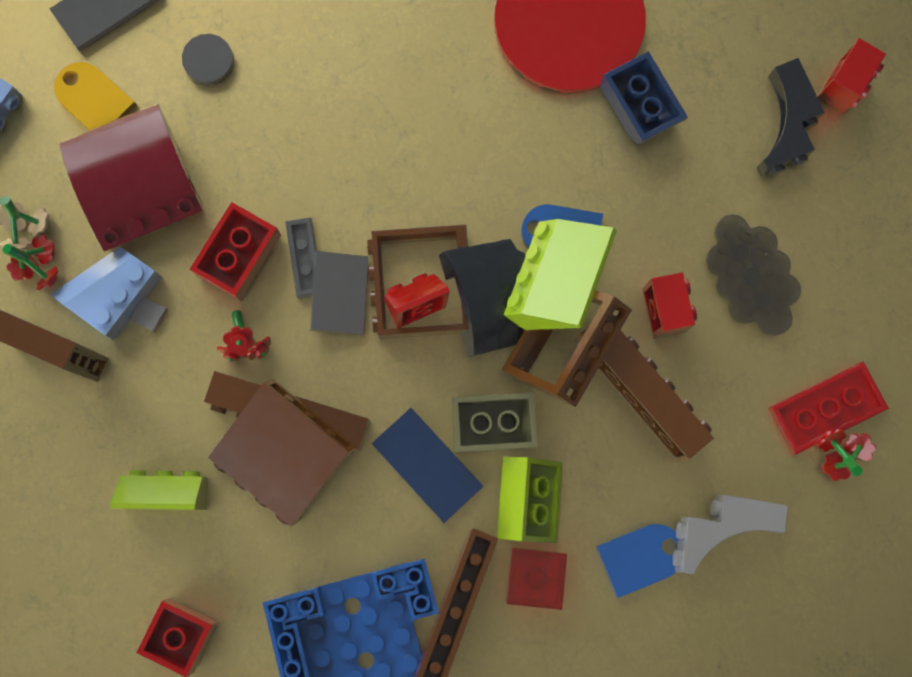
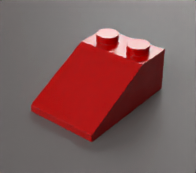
M424 273L413 278V283L406 286L397 284L387 290L388 293L384 295V300L397 329L447 307L450 290L435 274L427 276Z

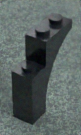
M799 58L775 67L768 76L777 97L780 122L779 131L772 150L757 166L760 176L769 173L771 176H775L786 170L785 166L793 164L794 167L807 162L809 160L808 156L815 150L806 130L819 123L818 119L825 111Z

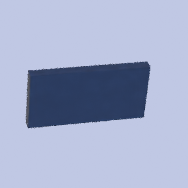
M412 408L408 409L371 443L443 523L483 487L478 479Z

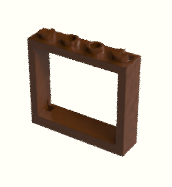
M452 225L371 231L372 239L367 240L368 255H373L374 265H369L370 281H375V291H370L371 306H376L377 317H372L373 333L378 332L379 339L461 334L460 332L469 329L462 303L463 324L387 329L381 244L456 239L457 248L468 246L467 226Z
M595 290L592 303L601 306L555 385L529 373L554 329L524 330L502 370L519 382L576 407L632 309L615 296ZM615 310L619 311L617 316L613 315ZM571 388L573 392L569 397L567 395V392Z
M0 310V342L59 368L98 382L109 360L108 357Z

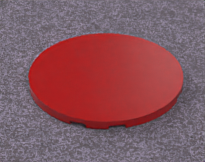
M496 0L494 27L496 38L504 57L526 80L541 88L546 87L558 90L561 93H581L600 88L604 74L636 57L645 34L646 11L643 0Z

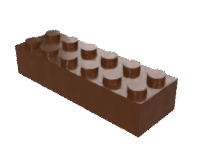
M587 328L584 329L575 339L577 345L582 339ZM620 330L598 369L678 462L690 460L714 439L710 433L712 432L711 427L703 419L698 420L692 413L694 410L692 405L685 398L680 399L674 392L676 388L667 377L662 378L656 371L658 367L654 361L648 356L644 357L638 349L640 347L635 339L631 336L626 337Z

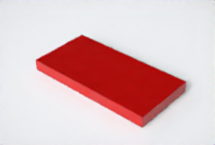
M864 361L769 407L793 455H797L819 444L823 435L830 430L842 428L845 431L889 409Z

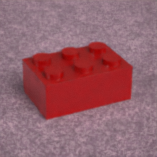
M231 202L189 270L195 276L241 302L280 239L281 233L277 227Z

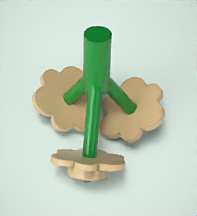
M4 196L0 199V204L2 205L0 224L4 225L5 230L12 231V238H7L6 241L0 242V247L3 248L5 244H11L25 251L27 247L32 245V242L28 241L25 237L18 238V231L25 229V220L31 222L28 226V232L37 237L40 232L42 233L47 229L49 213L46 212L45 208L40 207L36 214L29 216L26 211H23V206L18 202L13 203L9 196Z

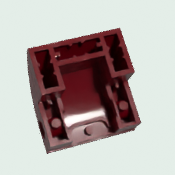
M159 103L59 143L72 187L104 252L203 211L202 201L181 159V150Z

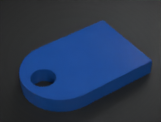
M550 204L540 205L533 208L525 216L521 228L522 240L527 249H529L534 236L527 230V226L530 223L561 219L601 226L603 213Z
M651 524L596 546L617 598L666 579L676 573L672 562L673 553L668 555L662 550V543L668 538L672 539L676 544V549L678 548L679 538L676 537V532L665 525Z

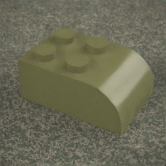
M534 392L452 397L455 454L538 447Z

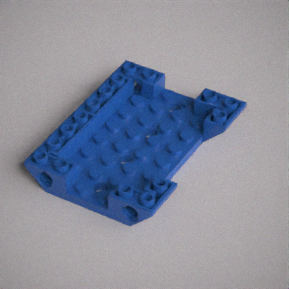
M425 558L263 602L280 677H414L422 657V652L413 620L439 613ZM349 598H356L360 602L361 608L359 612L351 614L346 610L345 603ZM364 652H368L374 657V664L369 668H364L359 664V656Z

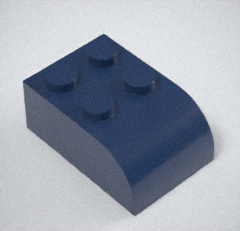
M649 51L603 75L600 88L624 129L637 144L651 139L688 118Z

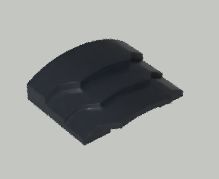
M511 239L461 247L439 254L445 280L455 278L469 329L460 332L467 358L515 346L524 332L523 328L504 316L507 301L512 294L517 275L522 268L526 255L515 247Z

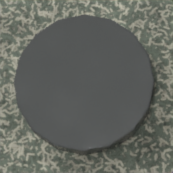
M200 34L192 38L185 45L182 53V65L188 76L196 83L203 85L217 84L231 73L234 65L233 52L228 43L220 36Z

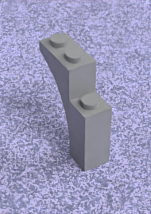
M729 495L715 496L710 509L713 521L681 517V522H678L676 527V537L679 538L678 548L675 549L672 559L675 572L694 574L704 556L718 543L733 535L753 530L785 533L788 505Z

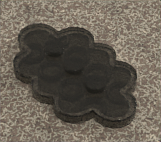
M731 214L724 216L715 226L714 234L717 244L711 247L706 255L708 269L711 273L718 276L715 285L716 290L721 297L729 300L728 309L734 320L743 324L756 321L763 333L770 336L781 335L789 330L792 325L793 316L789 306L797 302L801 294L800 283L794 276L789 274L791 268L790 258L784 252L777 250V237L769 228L763 226L750 228L746 220L739 215Z

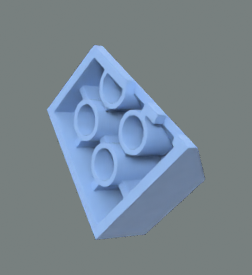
M119 247L50 295L99 332L115 340L130 321V317L142 298H147L163 277L135 256Z

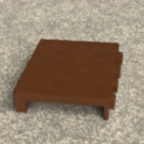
M271 379L263 382L208 458L214 462L217 470L227 473L232 477L239 488L247 490L255 496L258 504L268 507L276 514V518L280 522L292 527L302 519L303 513L342 462L355 450L356 446L277 381Z

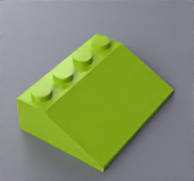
M561 219L539 222L535 228L530 247L526 252L522 268L517 275L512 294L507 301L504 316L524 330L582 328L617 230L613 227Z

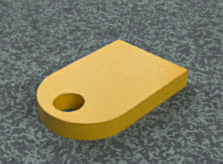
M75 62L69 64L58 73L55 79L54 92L57 100L88 130L124 117L137 106L132 98L96 66L90 63ZM70 75H78V81L74 85H67V78Z

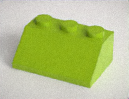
M503 457L498 539L557 543L563 462L528 457Z
M129 470V476L120 475L110 503V509L206 510L208 477H200L199 471H183V476H173V471H156V476H146V471Z

